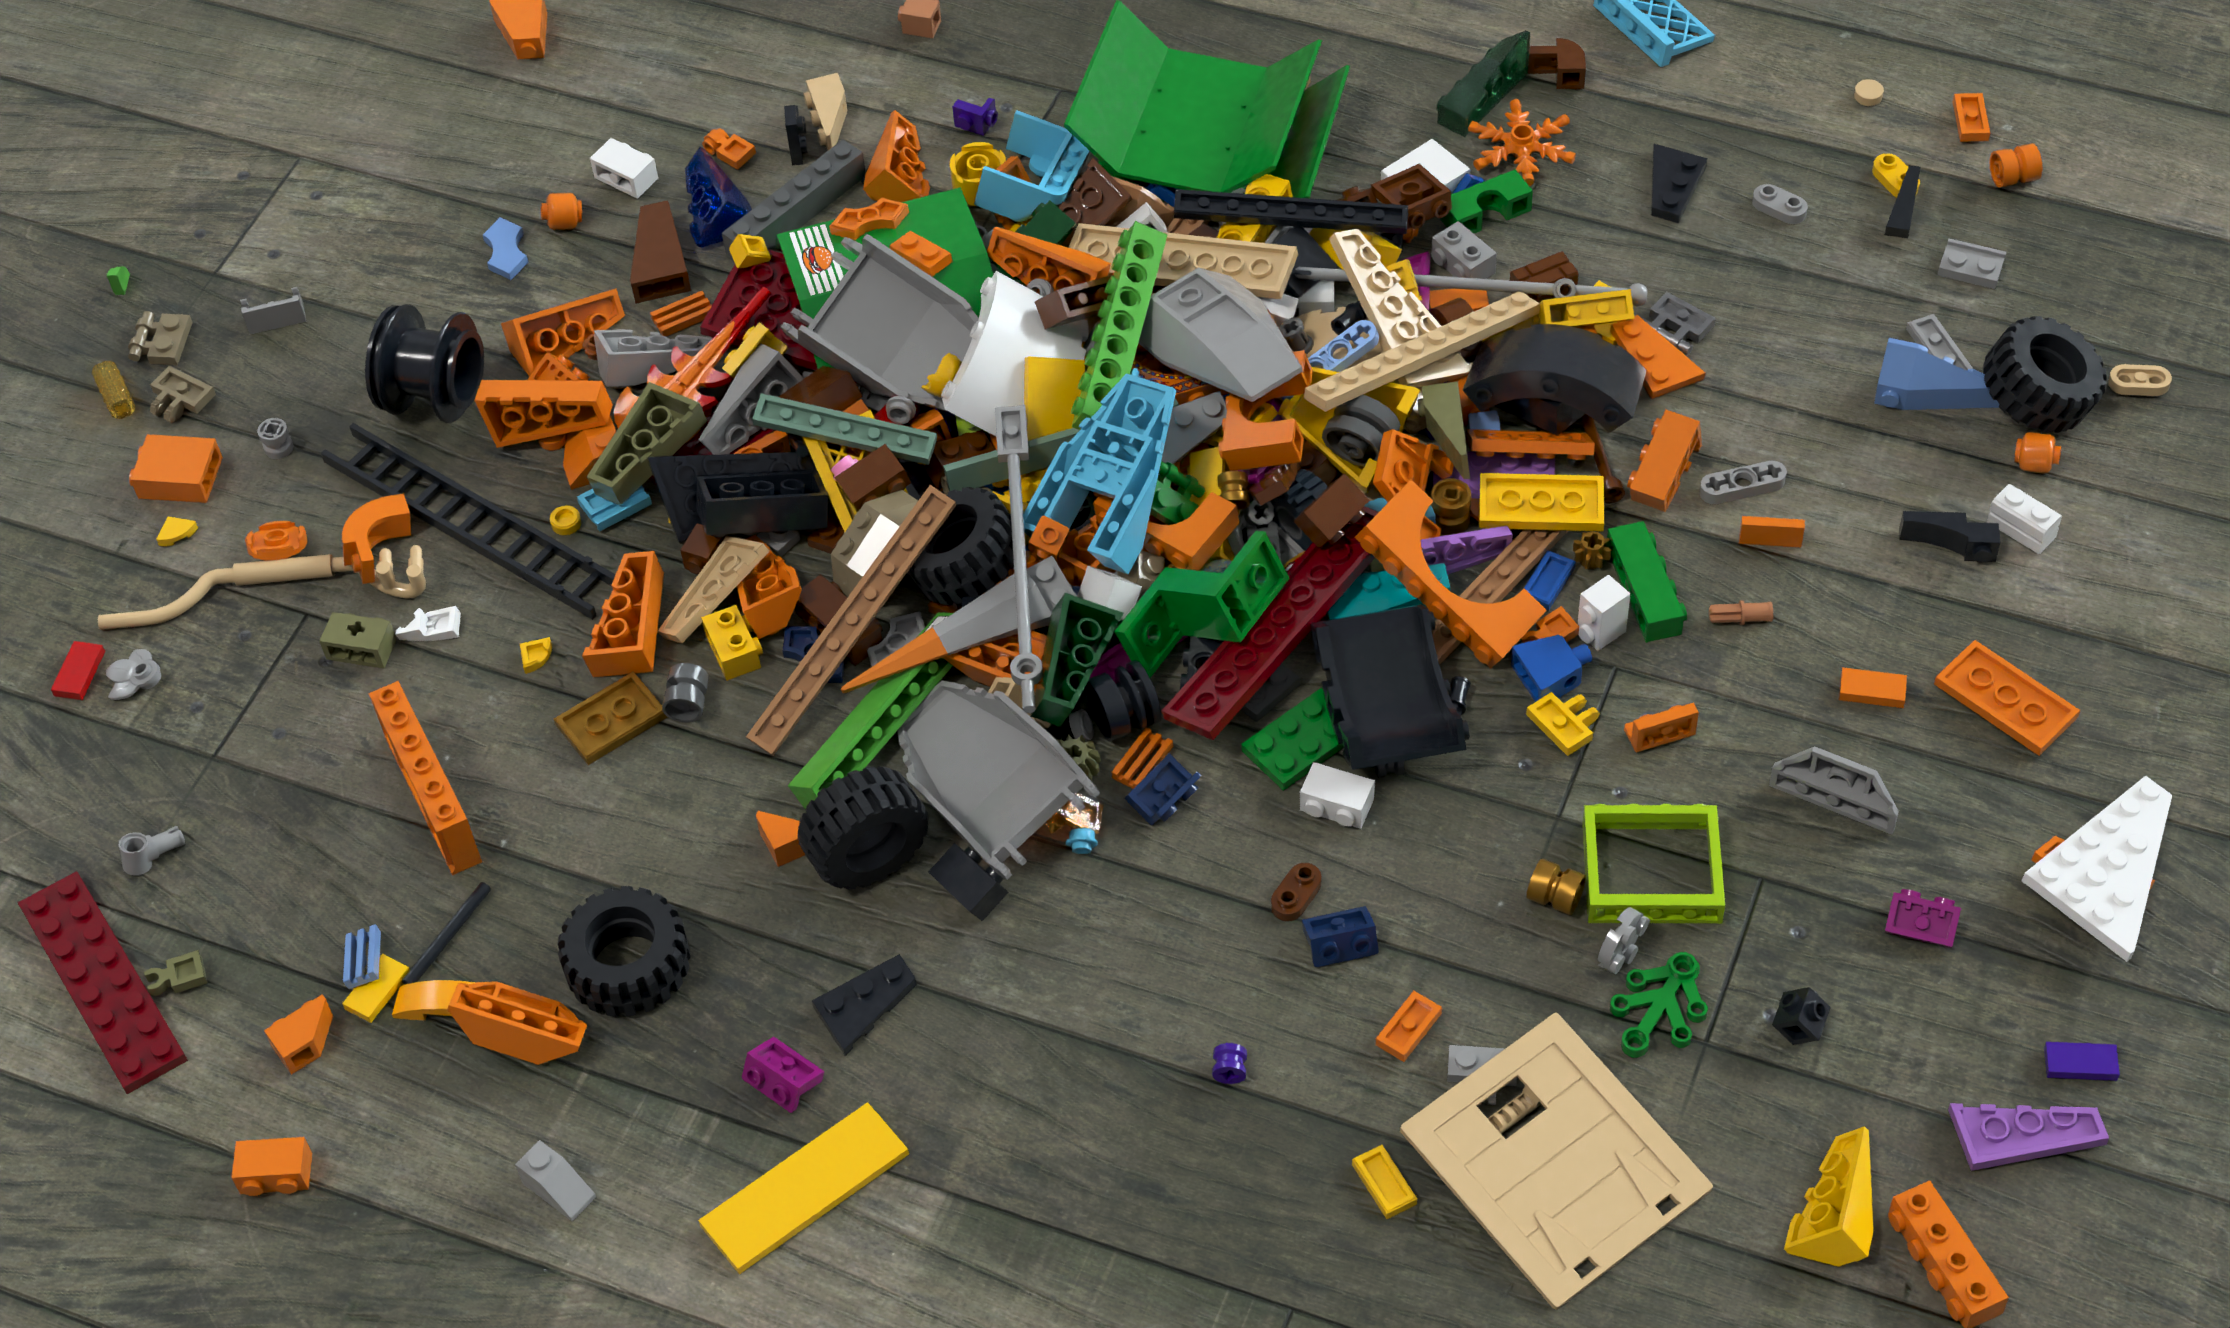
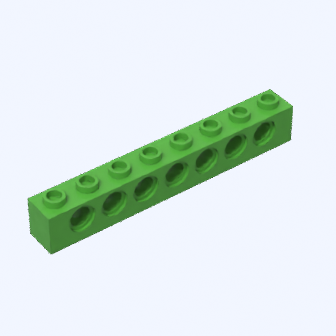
M1137 221L1133 223L1128 231L1123 230L1118 241V246L1121 247L1120 253L1116 254L1112 262L1111 269L1115 271L1114 276L1109 278L1104 292L1108 294L1107 300L1103 301L1098 312V317L1102 319L1093 331L1091 340L1095 344L1089 350L1084 363L1088 366L1087 372L1083 373L1078 384L1081 394L1080 397L1075 399L1071 409V414L1075 415L1071 427L1078 430L1081 429L1078 427L1079 424L1086 417L1091 418L1101 408V400L1126 373L1130 374L1167 239V234Z

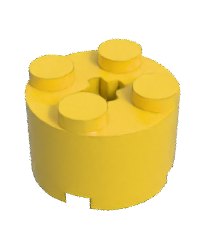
M969 143L961 147L962 151L956 156L955 153L951 156L952 188L961 187L968 207L975 206L974 202L984 166L996 170L1006 161L1005 154L1001 150L999 152L993 149V145L990 143Z

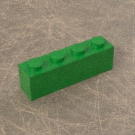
M1644 521L1609 528L1607 538L1610 539V559L1622 587L1630 593L1629 604L1645 642L1682 635L1683 622L1687 621L1686 608L1683 603H1679L1677 600L1675 582L1673 579H1668L1665 559L1662 555L1659 556L1656 551V540L1653 532H1648Z

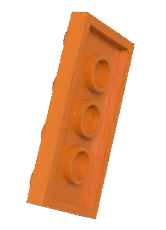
M1466 429V442L1471 451H1476L1477 456L1492 457L1494 452H1506L1508 457L1522 458L1525 457V453H1537L1538 458L1553 459L1555 454H1567L1569 459L1583 460L1586 455H1594L1595 443L1587 433L1561 432L1559 435H1555L1546 431Z
M1976 640L1936 676L1934 682L1935 686L2038 756L2078 718L2080 710Z

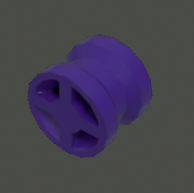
M1224 1043L1216 1046L1213 1050V1059L1216 1061V1064L1212 1068V1077L1216 1081L1225 1084H1236L1244 1081L1246 1078V1068L1243 1063L1247 1060V1050L1245 1047L1234 1043Z

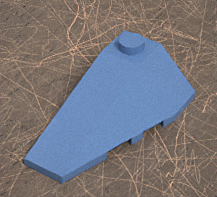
M1893 338L1888 339L1874 404L1901 410L1999 408L1998 401L1993 400L1989 394L1990 387H1986L1983 373L1975 369L1964 370L1953 365L1954 360L1947 356L1940 359L1927 353L1929 348L1920 344Z

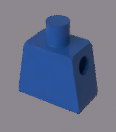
M1560 635L1512 646L1511 666L1535 702L1550 692L1557 698H1560L1578 687L1581 683L1582 665L1592 661L1591 651L1586 644L1571 649L1563 636Z

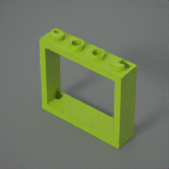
M1584 805L1582 826L1588 923H1622L1617 920L1625 909L1631 907L1649 918V923L1722 924L1725 911V895L1717 805ZM1596 829H1707L1712 894H1599Z

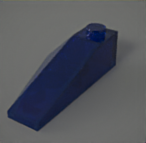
M699 147L685 168L687 193L692 196V203L688 205V213L693 215V221L689 224L690 233L696 246L702 248L722 242V232L746 215L752 208L748 200L707 151Z

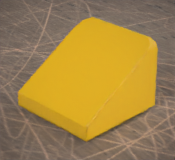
M738 234L729 248L735 265L739 269L771 260L763 237Z

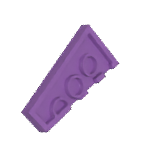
M1508 526L1422 539L1420 541L1427 565L1445 563L1448 575L1496 559L1512 542V533Z
M1950 1103L1948 1109L1971 1171L2107 1145L2109 1140L2098 1109L2092 1107L2051 1106L2049 1110L2031 1109V1106L2017 1105L2016 1109L1996 1108V1105L1980 1104V1107L1976 1108L1963 1107V1104Z

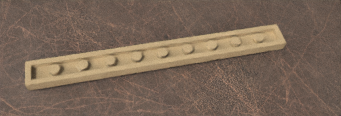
M1513 293L1486 307L1471 312L1466 316L1451 321L1446 325L1306 387L1304 399L1326 412L1539 314L1540 303L1525 293Z

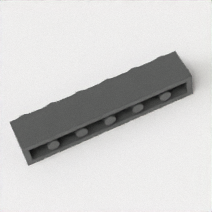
M841 140L722 232L726 257L734 262L729 248L738 234L763 237L767 249L772 250L775 248L777 234L799 229L862 179L866 172L863 152L845 140Z

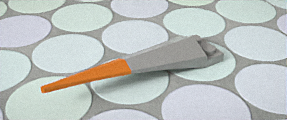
M1053 556L1027 568L1030 628L1034 630L1049 626L1052 610L1064 593L1074 596L1076 594ZM1014 574L843 685L841 688L842 693H848L930 661L1018 634Z

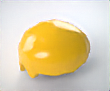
M951 353L946 354L942 358L935 374L928 375L927 379L929 382L926 385H922L921 389L933 396L941 397L947 382L953 381L962 363L960 359Z

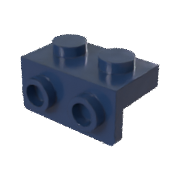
M1169 753L1124 799L1152 826L1159 818L1165 822L1178 809L1174 803L1180 797L1186 801L1199 788L1195 782L1202 775L1197 771L1192 776Z

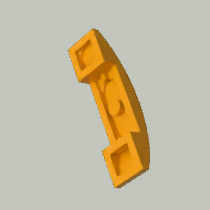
M433 980L402 985L399 987L392 1017L396 1019L426 1021L427 1014L452 1016L447 1009L457 984L466 983L469 985L475 982Z

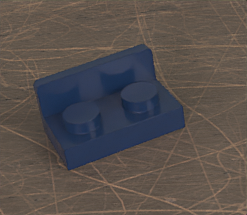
M1366 906L1302 920L1303 932L1311 948L1314 967L1372 956L1379 952L1376 926Z

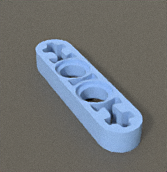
M1360 320L1308 358L1311 367L1320 365L1326 370L1341 372L1378 344L1379 333L1371 321ZM1365 332L1369 334V337L1364 339L1360 337V334ZM1350 340L1353 341V343L1356 345V348H1352L1349 342ZM1342 347L1348 349V353L1344 358H1333V353L1336 349ZM1294 395L1285 396L1281 398L1283 401L1285 400V398L1290 400L1291 398H1293Z

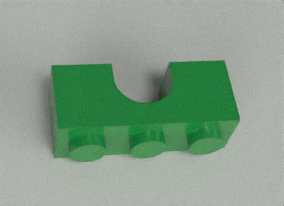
M1515 169L1451 194L1452 210H1449L1448 214L1440 218V220L1447 228L1459 221L1475 234L1482 231V216L1485 210H1494L1501 213L1506 221L1530 212L1532 210L1533 190Z

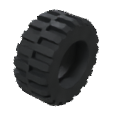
M2041 316L2019 319L2007 328L1985 357V362L1983 363L1984 381L1986 387H1990L1989 394L1992 399L1998 401L1999 408L2004 413L2007 411L2012 415V419L2016 422H2023L2027 428L2032 430L2038 428L2044 433H2052L2053 431L2055 433L2065 432L2078 426L2102 398L2106 390V369L2102 368L2103 360L2100 355L2097 356L2095 353L2096 348L2092 343L2088 344L2084 340L2085 336L2079 331L2076 333L2070 329L2071 326L2065 323L2059 324L2056 322V319H2042Z
M965 487L962 488V491L952 490L948 492L946 496L956 502L955 508L907 572L921 592L933 602L944 605H953V603L961 605L962 597L972 598L981 596L998 582L1004 581L1009 576L1008 571L1014 569L1011 514L996 494L977 487L975 489Z
M870 766L864 767L863 771H851L847 773L848 776L842 779L840 777L832 781L831 786L817 793L818 797L814 801L811 800L806 806V813H802L798 826L799 845L825 883L848 890L856 889L857 886L862 888L871 886L872 882H880L886 879V876L890 873H896L902 868L901 865L906 861L909 862L914 857L915 850L920 849L922 846L923 837L927 835L928 812L907 780L896 770L878 766L876 769Z
M621 886V890L613 891V888L603 890L604 894L589 896L585 899L586 903L583 906L578 904L571 911L572 919H565L561 927L563 933L558 936L559 960L570 990L574 992L576 999L581 1004H588L589 1009L601 1013L602 1010H605L607 1016L618 1017L619 1013H625L626 1017L634 1016L637 1011L645 1010V1012L655 1009L654 1005L658 1002L665 1003L671 998L670 992L672 990L676 992L683 984L682 977H685L689 970L690 948L682 919L679 918L677 909L673 904L668 903L667 899L662 895L655 893L652 896L651 890L639 887L638 891L633 890L632 886ZM641 937L653 942L647 953L633 963L623 966H609L596 961L599 953L608 944L617 939Z

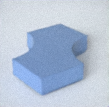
M501 217L483 234L484 242L493 249L492 257L487 265L490 271L512 280L528 263L527 255L518 249L519 242L524 233L522 227Z

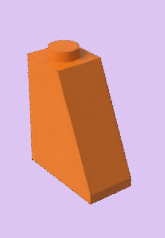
M489 0L494 21L516 58H544L547 28L545 1Z

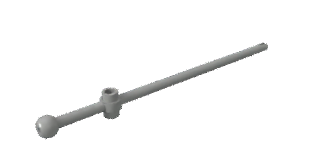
M1297 267L1295 269L1312 273L1311 275L1295 274L1300 279L1350 282L1343 269ZM1414 274L1417 286L1521 292L1553 295L1554 298L1631 289L1633 306H1642L1647 301V287L1640 283L1632 284L1629 288L1575 285L1572 280L1567 278L1559 279L1555 283ZM1562 285L1568 287V293L1565 296L1560 293Z

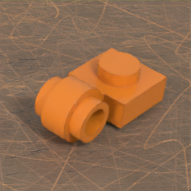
M721 128L711 130L702 142L704 149L709 154L714 155L716 153L718 159L737 170L756 154L753 144L736 134L729 138L728 134Z

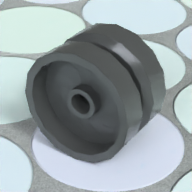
M1361 395L1335 407L1334 416L1327 422L1322 433V439L1325 445L1343 460L1365 467L1369 458L1375 461L1378 460L1383 433L1392 429L1399 431L1400 422L1390 408L1378 400Z

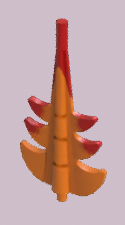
M762 287L741 312L695 356L683 353L677 346L673 347L671 362L677 373L675 375H666L660 372L656 365H652L647 375V384L651 382L699 402L703 412L718 403L717 399L714 396L702 395L698 392L700 386L716 388L732 381L728 373L717 371L714 367L749 319L770 297L771 292L766 287ZM626 387L620 394L614 408V419L618 428L639 398L633 394L629 387ZM701 428L689 440H691L701 430Z

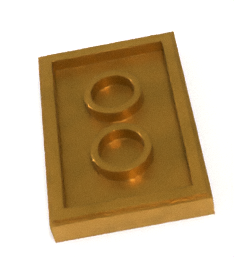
M633 671L554 718V722L587 765H590L668 717L662 711L660 702Z

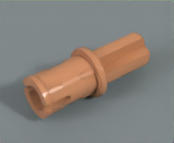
M1739 600L1738 604H1715L1709 607V619L1712 623L1739 622L1740 625H1744L1745 622H1772L1773 604L1772 602L1744 603L1743 600Z

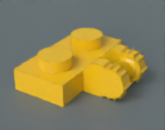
M1552 692L1528 706L1526 715L1567 756L1592 741L1593 732L1588 727L1598 719L1600 713L1595 707H1591L1576 716L1575 714L1585 707L1586 698L1582 694H1578L1563 703Z

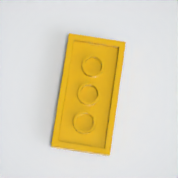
M1480 473L1479 528L1489 529L1508 526L1509 529L1604 531V476Z

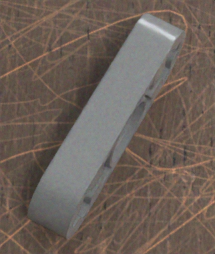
M1766 461L1708 474L1701 480L1700 497L1706 503L1720 504L1778 491L1785 485L1787 470L1778 461ZM1744 478L1749 480L1751 484L1743 487L1737 485L1735 481Z

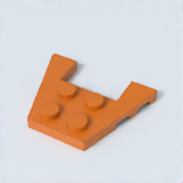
M1392 429L1383 433L1373 484L1388 503L1411 479L1425 492L1429 469L1441 479L1452 476L1454 465L1445 452L1439 450V446L1432 443L1428 445L1422 444L1418 438ZM1424 515L1421 524L1420 540L1440 537L1441 528Z

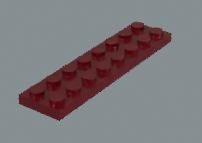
M77 871L18 902L19 907L126 1094L188 1061Z

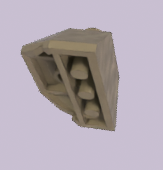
M899 490L865 502L854 516L844 535L837 542L836 547L831 553L833 582L840 587L847 598L918 502L917 499L907 492Z

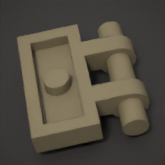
M145 311L142 318L138 319L135 326L136 335L131 338L128 345L130 350L128 358L132 361H139L141 355H147L150 364L178 365L193 323L190 315L162 314L159 322H153L155 315L150 311ZM148 336H154L152 341H146Z

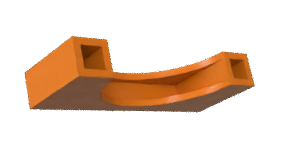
M1411 479L1355 538L1366 552L1372 554L1383 564L1384 569L1390 575L1395 576L1406 587L1410 595L1418 598L1428 608L1429 612H1433L1434 618L1441 620L1451 630L1457 640L1469 647L1474 652L1475 657L1491 669L1512 649V646L1516 645L1547 610L1526 589H1523L1516 596L1506 601L1485 604L1461 598L1443 586L1428 567L1420 541L1422 520L1433 500Z

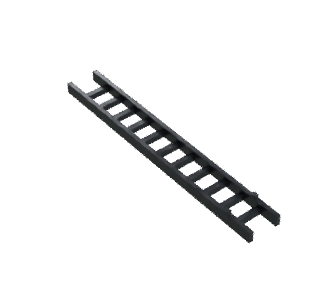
M355 423L349 426L352 436L367 445L349 462L344 461L327 450L321 452L324 463L382 497L401 494L419 476L426 478L432 484L414 501L405 496L411 514L593 620L596 617L594 606L585 602L582 598L599 580L611 586L616 574L592 561V558L584 557ZM376 450L389 457L371 475L358 469ZM398 463L410 469L392 488L380 482ZM442 488L455 495L436 514L423 507ZM464 501L476 507L477 509L459 527L445 520ZM486 514L498 520L499 522L480 540L468 533ZM508 527L522 534L504 553L490 546ZM531 540L543 546L544 549L527 566L513 559ZM555 553L567 560V562L548 580L536 573V571ZM576 567L591 574L573 593L568 592L564 589V586L560 585Z

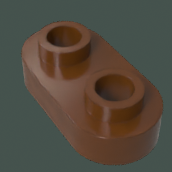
M1300 863L1292 867L1271 898V909L1276 918L1282 921H1294L1304 913L1321 888L1320 870L1310 863ZM1306 875V876H1310V877H1309V878H1301L1300 876ZM1286 898L1292 899L1291 902H1284L1283 900Z

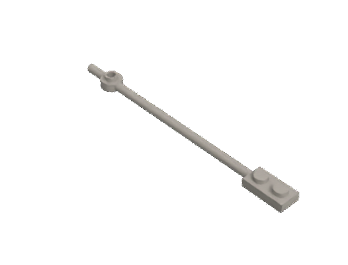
M1025 405L995 408L998 462H1008L1019 655L1012 660L1010 670L1012 680L1021 686L1023 711L1032 713L1036 710L1034 685L1043 677V666L1040 658L1032 654L1020 471V461L1029 460L1026 407Z

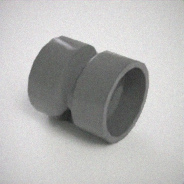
M680 663L670 668L666 683L667 690L665 691L662 711L667 717L686 723L694 722L701 718L705 704L704 694L707 693L709 675L706 670L690 663Z

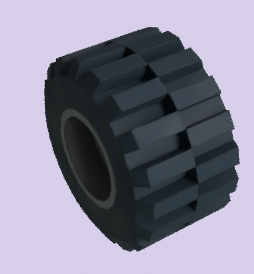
M1300 469L1297 471V476L1289 490L1270 500V502L1274 506L1272 521L1278 524L1305 551L1313 542L1295 524L1294 520L1328 486L1312 472Z

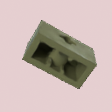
M332 612L319 642L326 660L385 668L397 639L391 622L378 617H361L352 613Z

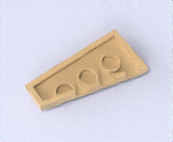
M726 536L657 632L664 639L683 643L702 623L701 617L711 614L770 550L760 542Z

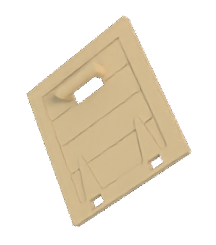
M1553 1013L1404 1122L1400 1127V1132L1555 1310L1571 1300L1711 1192L1713 1184L1558 1013ZM1518 1077L1525 1085L1522 1093L1487 1118L1477 1106ZM1541 1104L1545 1107L1546 1110L1510 1137L1505 1139L1502 1136V1133ZM1670 1197L1677 1205L1665 1215H1662L1656 1206ZM1588 1259L1596 1268L1581 1279L1574 1269Z

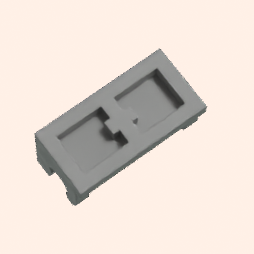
M298 287L291 288L294 295L292 296L293 298L275 302L271 301L254 307H249L247 299H241V311L249 334L307 322L303 300Z

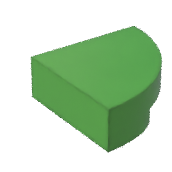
M124 266L111 268L107 273V278L115 295H125L130 273Z

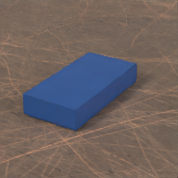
M1548 550L1524 589L1549 611L1574 571L1576 561Z

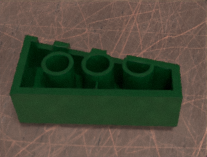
M1049 200L1046 204L1040 203L1032 212L1031 216L1033 218L1026 226L1022 224L1015 232L1062 245L1076 229L1077 225ZM994 261L990 263L993 275L995 271H998L1021 285H1026L1017 277H1012Z
M1064 593L1052 610L1042 658L1043 677L1037 683L1035 691L1036 710L1031 713L1030 717L1057 726L1063 724L1075 707L1102 652L1121 620L1123 612Z

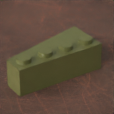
M649 382L587 475L595 495L621 506L653 475L646 457L672 456L708 422L700 403Z

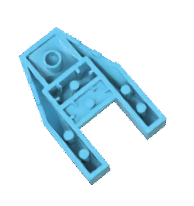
M1126 373L1101 400V408L1091 418L1086 417L1079 424L1080 431L1069 442L1064 441L1060 445L1023 514L1024 532L1031 538L1041 516H1046L1070 529L1089 491L1114 498L1087 551L1105 567L1129 574L1143 548L1176 390L1173 387Z

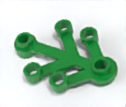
M1679 952L1668 959L1666 966L1647 970H1630L1626 977V987L1636 993L1630 995L1616 994L1611 998L1610 1012L1616 1017L1627 1016L1630 1009L1651 1005L1638 1027H1630L1623 1032L1621 1048L1627 1056L1638 1058L1646 1054L1650 1041L1649 1035L1664 1011L1672 1028L1671 1043L1678 1048H1685L1691 1043L1692 1031L1684 1022L1675 994L1681 986L1688 1001L1686 1016L1690 1021L1700 1023L1706 1019L1708 1006L1701 1000L1695 984V980L1699 976L1700 966L1693 955L1687 952ZM1683 968L1688 972H1680L1677 969ZM1633 978H1638V979H1640L1642 982H1641V983H1633V982L1631 981V979H1633ZM1667 980L1662 988L1641 992L1645 989L1646 983ZM1623 1003L1626 1007L1618 1008L1615 1004ZM1698 1008L1702 1010V1013L1696 1014L1692 1012V1009ZM1682 1033L1686 1035L1687 1038L1679 1039L1678 1037H1676V1034ZM1632 1043H1636V1044H1638L1640 1047L1635 1048V1047H1631V1046H1629V1045L1632 1044Z

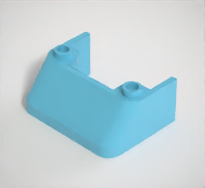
M1016 110L1006 149L1029 157L1030 170L1035 175L1043 178L1038 186L984 166L974 205L1008 217L1015 222L1027 221L1033 218L1031 214L1040 203L1046 204L1050 200L1057 206L1066 200L1090 151L1066 128Z

